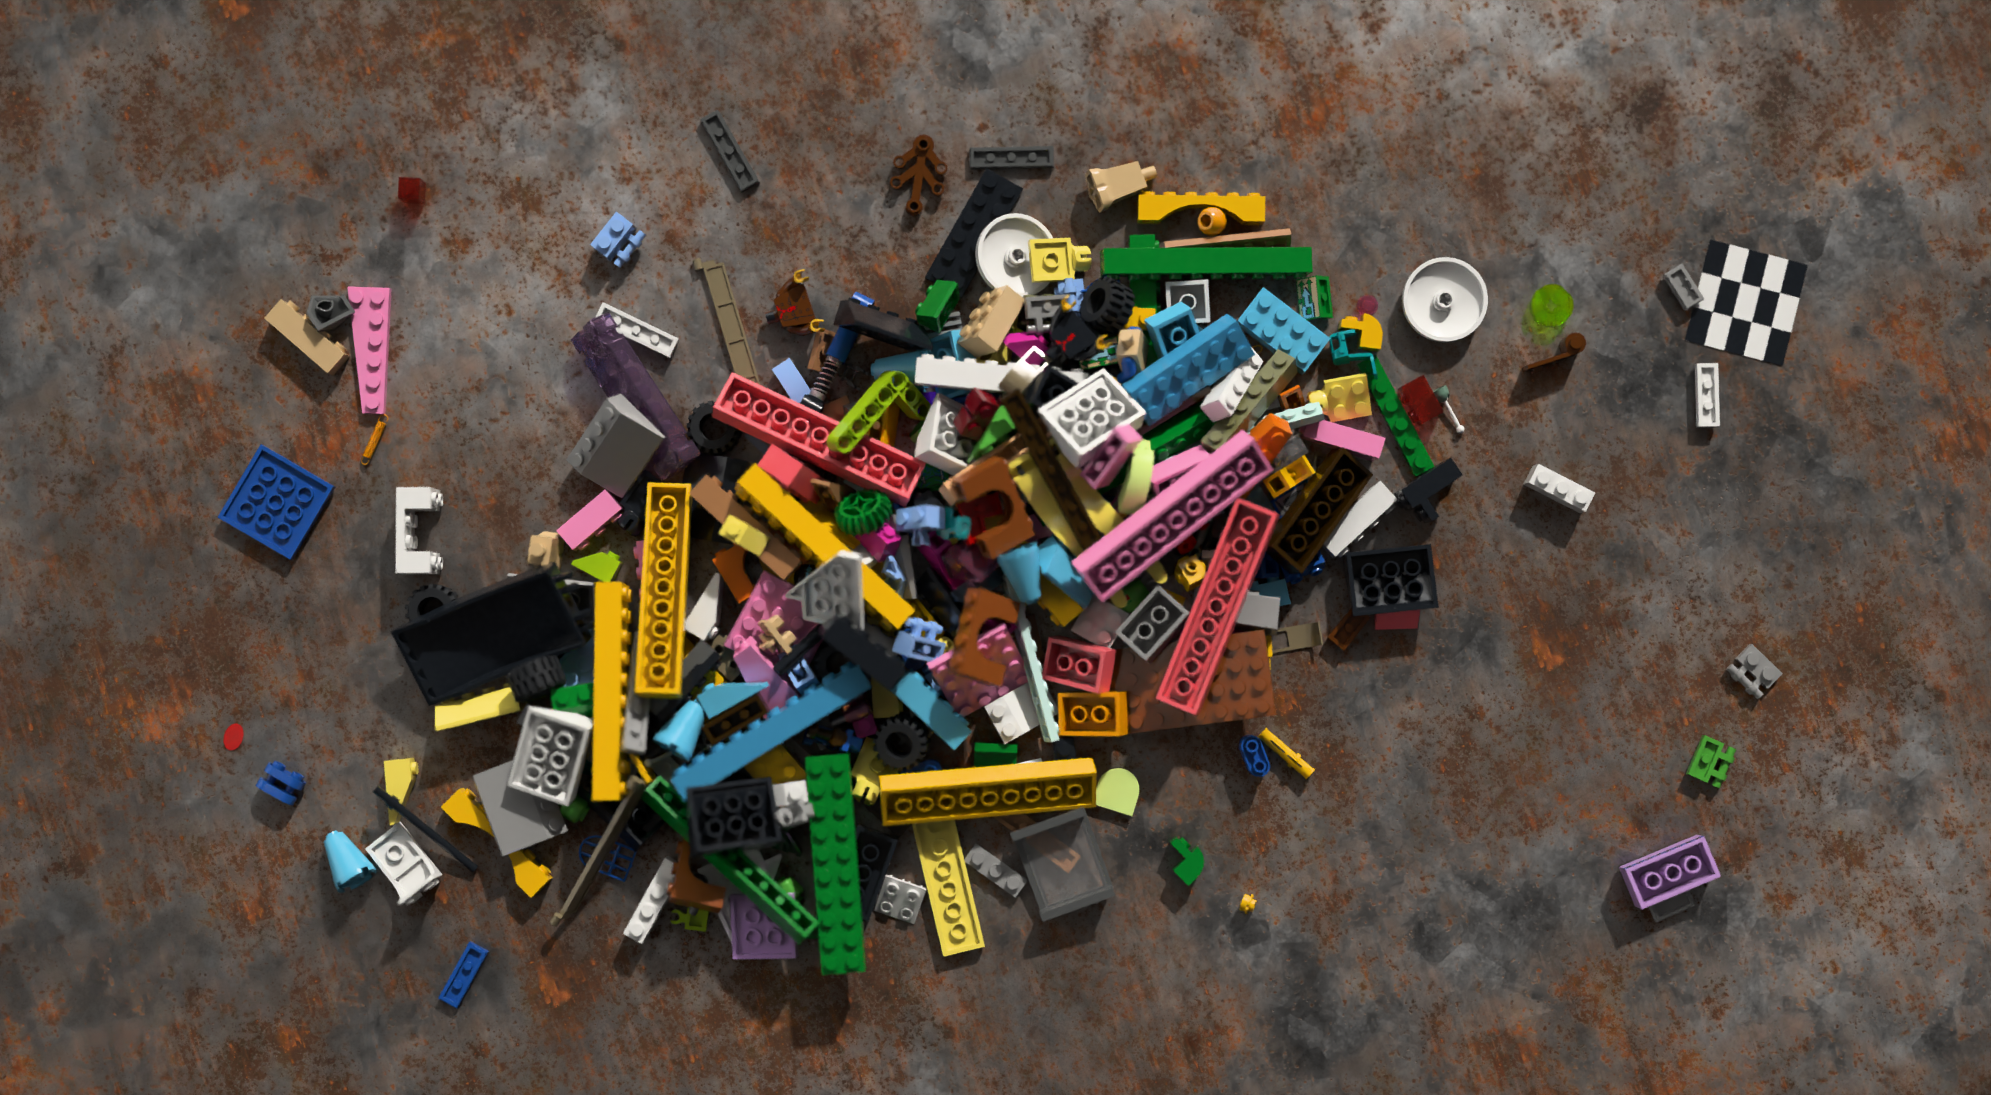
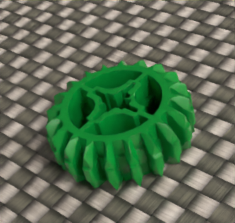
M864 488L862 491L857 490L855 493H850L848 497H843V501L838 502L834 513L835 521L841 532H845L846 535L851 534L852 537L859 534L861 537L865 533L870 534L872 531H877V528L884 527V523L888 522L889 517L892 516V504L886 493L880 492L878 489L875 491L872 488L869 490Z

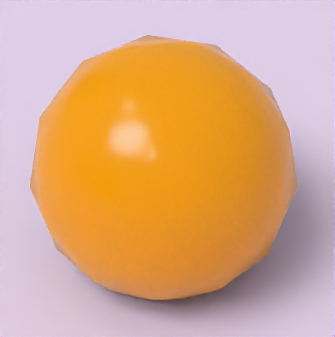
M1217 207L1203 209L1198 215L1197 220L1198 228L1207 236L1220 234L1225 229L1227 222L1225 214Z

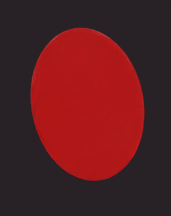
M235 723L227 728L223 741L224 746L228 750H235L240 746L244 736L241 725Z

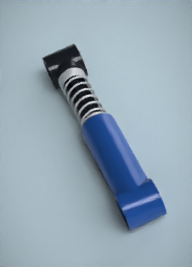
M855 292L852 298L861 301L860 305L866 307L868 304L874 305L875 300L858 292ZM841 327L838 328L825 354L827 362H824V367L821 368L822 372H819V377L816 378L817 382L814 383V388H811L809 394L804 395L800 402L801 405L822 413L825 406L823 402L825 393L827 394L826 391L830 388L829 385L832 383V378H835L834 374L838 373L836 371L837 368H840L841 364H845L858 333Z

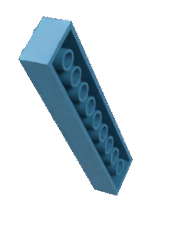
M852 661L840 667L841 672L836 675L832 672L822 678L823 683L818 686L814 683L804 689L802 696H792L785 701L784 707L779 709L776 706L767 713L766 718L762 720L759 718L750 723L745 731L738 730L730 735V740L727 742L720 741L713 745L709 753L705 754L702 752L695 756L691 764L686 765V763H683L675 768L671 781L684 802L686 801L687 787L715 784L871 688V684L863 670L855 663L853 664Z

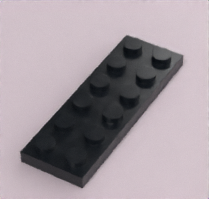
M986 168L927 272L925 279L934 284L936 280L958 283L959 295L962 299L978 271L975 250L981 232L996 218L1010 214L1023 188Z

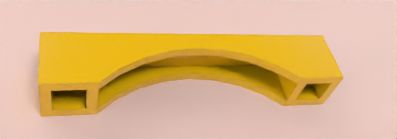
M1146 191L1142 192V195H1138L1137 224H1159L1166 217L1182 210L1217 207L1241 225H1263L1265 223V196H1260V193H1248L1247 196H1239V193L1234 192L1226 193V196H1218L1216 192H1208L1205 195H1197L1196 192H1185L1184 195H1176V192H1164L1163 195H1155V192Z
M458 789L441 806L455 822L477 826L494 837L483 805H480L475 800L476 795L470 789ZM523 848L508 854L514 868L516 884L530 898L534 897L553 878L550 875L551 871L544 864L540 865L535 860L536 856L531 850Z

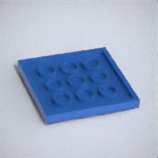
M261 444L218 515V518L288 559L293 560L336 487Z

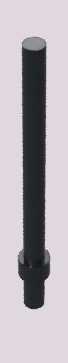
M380 786L374 789L373 793L382 799L389 809L397 811L472 873L477 869L478 866L399 803L400 800L396 796H391Z

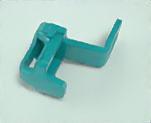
M1355 329L1330 335L1329 338L1331 339L1329 342L1334 365L1348 364L1350 361L1371 360L1374 379H1378L1372 353L1348 354L1345 338L1355 336ZM1332 340H1339L1340 347L1338 349H1333Z
M951 506L945 507V529L936 530V534L946 540L951 538L966 539L970 533V518L965 516L959 517V515L954 516V513H958V510L953 509L954 507Z

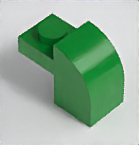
M1175 836L1169 842L1184 858L1172 870L1189 886L1201 874L1204 867V857L1198 846H1195L1190 851L1188 848L1191 845L1183 837L1178 839Z

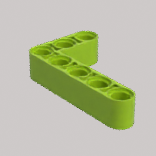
M884 371L829 434L826 441L827 447L834 452H850L893 401L907 417L915 420H925L931 404L903 372Z

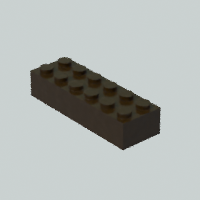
M1344 447L1331 449L1315 471L1316 473L1312 475L1277 523L1265 552L1290 574H1302L1373 476Z

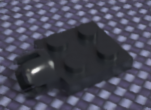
M646 469L620 502L625 510L617 523L623 530L628 528L627 532L635 537L645 527L648 483H663Z

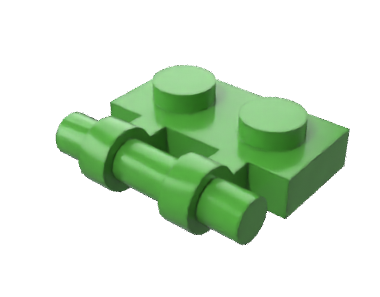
M1702 735L1686 774L1708 783L1710 776H1713L1712 786L1720 789L1722 782L1726 781V773L1730 764H1733L1735 760L1733 756L1736 749L1728 746L1726 753H1723L1721 751L1724 743ZM1719 758L1722 760V762L1717 771L1714 770V767Z

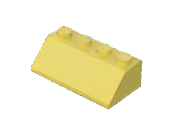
M509 683L503 684V689L495 690V687L483 689V694L475 695L474 692L461 695L462 699L454 701V698L441 702L439 705H435L436 731L447 730L523 711L527 702H516Z

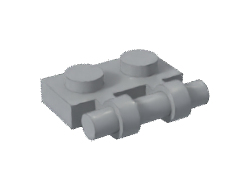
M1067 294L1025 297L1026 319H1034V325L1026 326L1027 334H1035L1037 336L1048 333L1050 324H1043V318L1052 317Z
M1749 644L1735 658L1740 664L1738 669L1733 664L1729 665L1726 669L1732 674L1731 677L1735 681H1739L1745 687V691L1749 695L1752 694L1756 699L1763 695L1758 689L1760 684L1765 689H1768L1783 674L1753 644ZM1746 671L1755 678L1752 682L1744 675Z

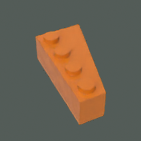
M1269 413L1250 430L1249 435L1256 441L1271 465L1291 437L1292 432L1288 421ZM1255 485L1239 497L1246 499Z

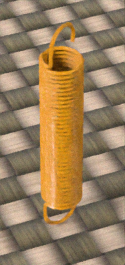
M379 419L364 450L363 457L372 458L378 441L386 427V424L379 421Z

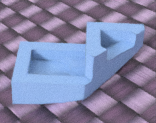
M888 555L882 570L886 574L885 583L903 598L906 578L892 555Z

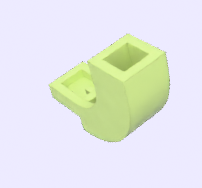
M1142 439L1128 458L1125 480L1118 495V512L1133 515L1145 504L1154 460V450L1150 449V441Z

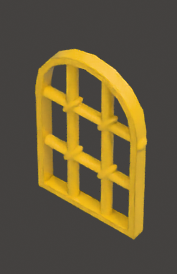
M628 754L646 783L652 784L657 779L652 768L645 767L639 754Z

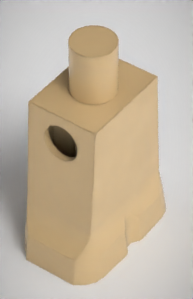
M1138 161L1108 169H1089L1085 173L1089 197L1094 202L1096 209L1101 213L1107 210L1113 203L1143 192L1147 187L1146 181L1157 178L1156 169L1154 166L1141 169Z
M544 531L539 535H531L527 563L534 568L556 562L560 570L563 559L561 554L564 551L565 540L556 532Z

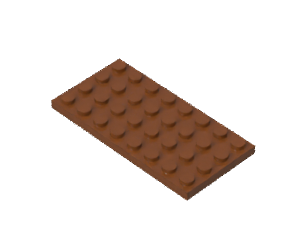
M1265 630L1231 635L1199 715H1194L1156 699L1179 641L1170 642L1151 664L1145 661L1131 647L1116 649L1109 691H1127L1128 734L1277 715Z

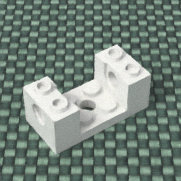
M396 487V573L405 575L440 574V570L443 569V558L440 557V553L430 551L415 552V549L418 547V538L415 536L418 517L415 515V511H440V506H443V494H440V490L432 487Z

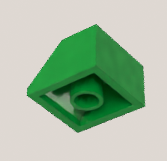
M936 280L934 285L929 286L925 295L926 299L923 303H919L915 311L918 323L937 333L941 332L960 300L958 283L954 281Z
M594 682L550 689L553 710L575 713L594 719Z

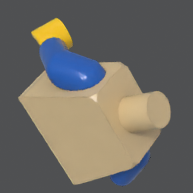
M1132 326L1116 333V336H1118L1116 357L1121 373L1117 377H1112L1120 386L1146 367L1149 341L1140 327Z

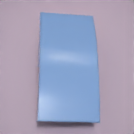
M790 358L772 369L791 400L800 404L804 395L810 393L811 390Z

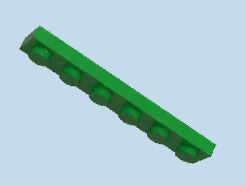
M1374 355L1377 380L1374 379L1371 360H1364L1356 366L1360 374L1366 373L1369 391L1414 477L1435 466L1379 359Z

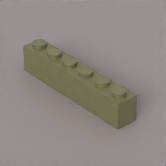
M1279 349L1253 378L1233 414L1218 420L1201 440L1202 447L1209 455L1242 430L1247 433L1298 373L1296 359Z

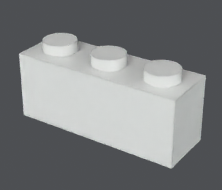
M1540 464L1532 466L1523 484L1578 513L1587 511L1595 495V492Z

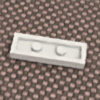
M1718 363L1695 364L1696 427L1720 426Z

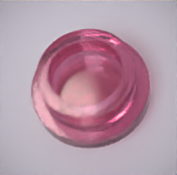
M1364 295L1357 302V310L1361 315L1364 313L1373 315L1378 309V302L1371 295Z

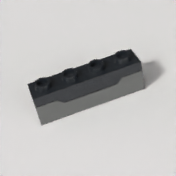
M700 640L683 660L681 699L650 698L649 710L658 716L662 722L667 719L670 720L678 712L677 708L680 704L683 703L685 705L693 697L691 692L696 687L700 689L708 680L706 675L710 671L714 673L720 667L722 656L704 640Z

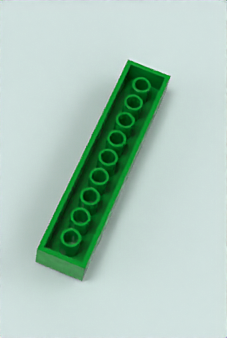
M850 753L805 757L808 801L809 804H812L814 816L810 818L822 975L865 972L867 967Z

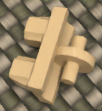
M774 615L768 620L762 619L757 623L764 632L759 635V638L762 640L759 648L762 651L769 649L773 653L777 649L780 653L785 652L786 654L792 651L790 646L797 638L789 630L780 635L777 630L784 625V621L780 616Z

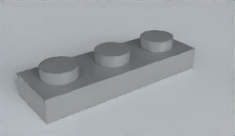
M977 843L974 844L964 859L968 865L1015 898L1028 881V879Z

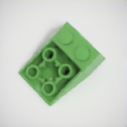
M1003 405L998 408L979 441H976L966 461L968 464L974 460L977 461L1018 433Z

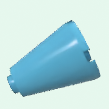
M914 351L876 359L875 363L871 364V376H874L875 380H877L884 371H900L914 384L916 359L921 357L922 354L929 353L928 351ZM914 385L920 392H926L925 388H928L926 386Z
M1037 543L1022 544L1021 547H1013L997 556V561L1019 600L1025 602L1026 605L1038 602V598L1041 597V580Z
M694 699V701L689 700L654 735L652 740L663 749L671 751L676 757L689 761L706 716L700 701Z
M333 831L326 836L324 846L335 888L338 892H345L344 888L350 887L351 890L369 881L372 878V872L376 874L375 866L343 832Z

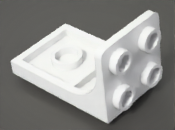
M398 822L365 849L396 888L400 896V900L397 901L399 906L402 904L408 906L416 902L423 896L421 892L436 886L439 883L438 878L442 876L438 868L401 822Z

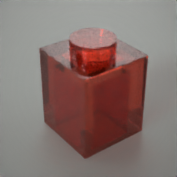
M399 177L398 199L403 203L425 204L426 183L421 178Z

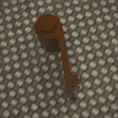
M1571 333L1560 341V355L1526 365L1522 368V371L1525 372L1532 369L1531 374L1543 371L1542 366L1572 357L1585 349L1586 339L1580 333Z

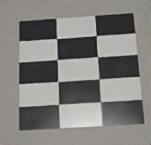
M1710 240L1698 286L1704 300L1693 306L1685 340L1783 365L1808 265Z

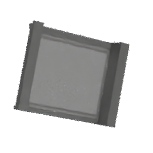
M1081 807L1010 833L1013 842L1015 841L1043 922L1115 896L1110 876L1085 808Z

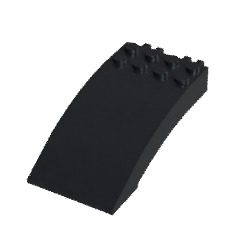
M552 562L479 589L391 630L390 632L428 705L431 706L464 695L468 691L509 674L513 669L529 661L545 656H559L584 647L592 638L589 630L595 628V620L585 623L583 618L589 617L592 611L590 608L579 611L570 593L580 587L578 582L566 585L564 581L574 575L572 570L561 573L556 562Z

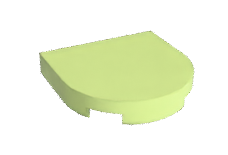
M1122 768L1106 771L1100 777L1096 786V805L1133 816L1139 796V783L1136 777L1128 770Z

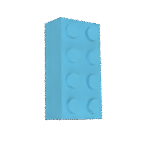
M1264 287L1237 320L1243 331L1272 353L1279 349L1295 358L1297 372L1301 375L1308 369L1331 339Z
M1182 301L1144 320L1158 360L1199 333L1191 308Z
M912 669L906 670L890 691L943 742L955 750L972 732L967 727L970 723L956 711L953 712L955 709L941 697L938 699L940 694L927 683L923 685L922 683L925 680Z

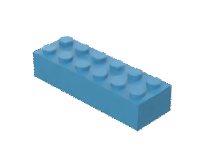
M1225 314L1121 386L1146 412L1144 421L1148 426H1151L1182 405L1183 401L1206 386H1210L1254 356L1255 353L1237 320Z

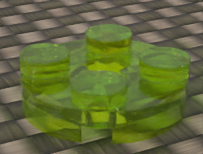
M1557 284L1544 285L1534 292L1530 300V312L1534 321L1546 327H1555L1564 323L1570 317L1574 308L1573 298L1570 293ZM1549 300H1553V304H1557V308H1554L1553 311H1550L1546 306Z

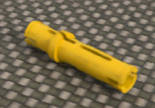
M1267 728L1259 734L1258 738L1285 760L1289 768L1293 767L1305 779L1314 772L1315 769L1308 765L1299 753L1296 754Z

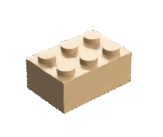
M1008 285L984 292L979 299L980 304L969 316V323L960 331V338L957 343L974 357L990 354L999 349L1024 305V298Z

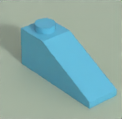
M768 682L721 683L714 686L711 683L702 688L703 693L697 697L710 719L765 689L769 684Z

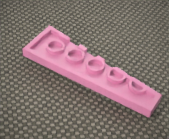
M348 287L349 303L355 311L351 316L362 413L386 415L391 289Z

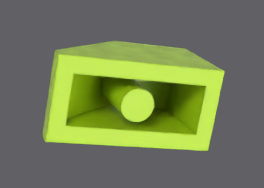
M609 551L608 554L600 552L573 560L571 565L603 582H614L623 562L619 561V555Z

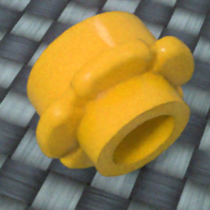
M1245 894L1241 901L1239 910L1245 912V914L1253 912L1257 900L1253 899V894L1251 896Z

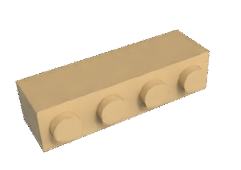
M281 299L264 319L325 372L334 376L350 357L345 353L347 349L338 341L336 343L332 342L329 339L331 335L327 331L317 332L307 315L302 316L298 312L300 308L290 300L287 303Z

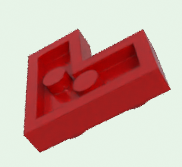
M998 493L975 498L968 502L956 503L959 517L965 516L971 520L970 533L965 539L967 545L977 543L975 537L987 531L984 518L1003 514Z

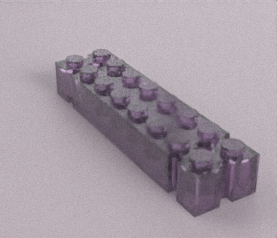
M605 313L591 319L583 327L584 330L579 331L571 339V342L579 354L583 353L585 355L584 362L606 396L610 398L622 394L665 436L651 458L655 463L653 467L655 472L664 481L679 474L701 453L692 440H687L685 436L687 431L623 333L619 335L616 331L618 326L610 313Z

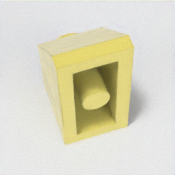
M731 515L728 516L719 533L722 537L759 557L770 540V537Z

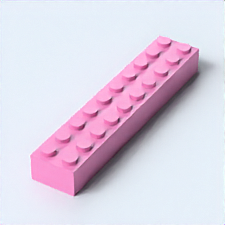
M1242 430L1071 563L1092 593L1101 602H1104L1273 471V468L1256 441Z

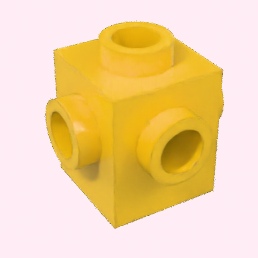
M1196 554L1191 557L1187 555L1178 560L1174 575L1178 583H1182L1185 590L1189 592L1202 585L1207 569L1204 562L1199 560Z

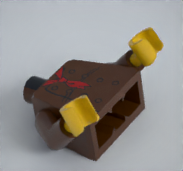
M805 269L796 271L794 276L785 282L776 293V298L773 299L776 309L765 313L769 325L781 321L784 330L800 336L825 331V328H819V323L824 320L816 319L803 283L809 280V277L802 278L801 276Z

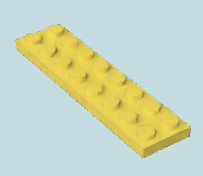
M955 820L912 823L943 957L985 947Z

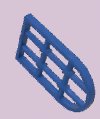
M593 835L582 841L578 853L583 865L586 866L587 863L583 860L582 855L589 858L592 855L583 852L582 846L585 843L596 848L598 843L595 844L587 840L594 837L602 838V836ZM615 842L618 845L617 850L610 851L614 855L613 860L610 862L605 860L604 864L610 866L608 872L599 870V872L625 882L637 851L635 852L627 845ZM621 846L634 851L632 858L619 853ZM617 857L631 861L628 869L615 864ZM617 868L625 871L624 879L611 874L612 869Z

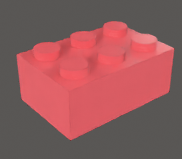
M773 444L758 464L778 485L805 503L810 500L817 504L820 499L810 483L812 478L828 482Z
M1061 635L1049 637L1042 678L1098 694L1108 692L1110 690L1117 650Z

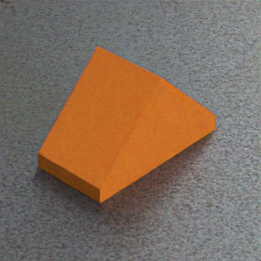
M1299 385L1278 395L1283 411L1306 405Z

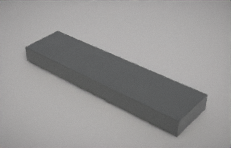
M717 109L701 118L700 121L741 193L759 184L757 176L719 110Z
M1053 146L969 148L970 170H986V168H1054Z

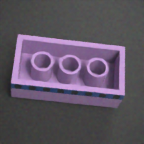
M1700 835L1692 836L1619 867L1635 907L1640 909L1721 877L1706 839Z

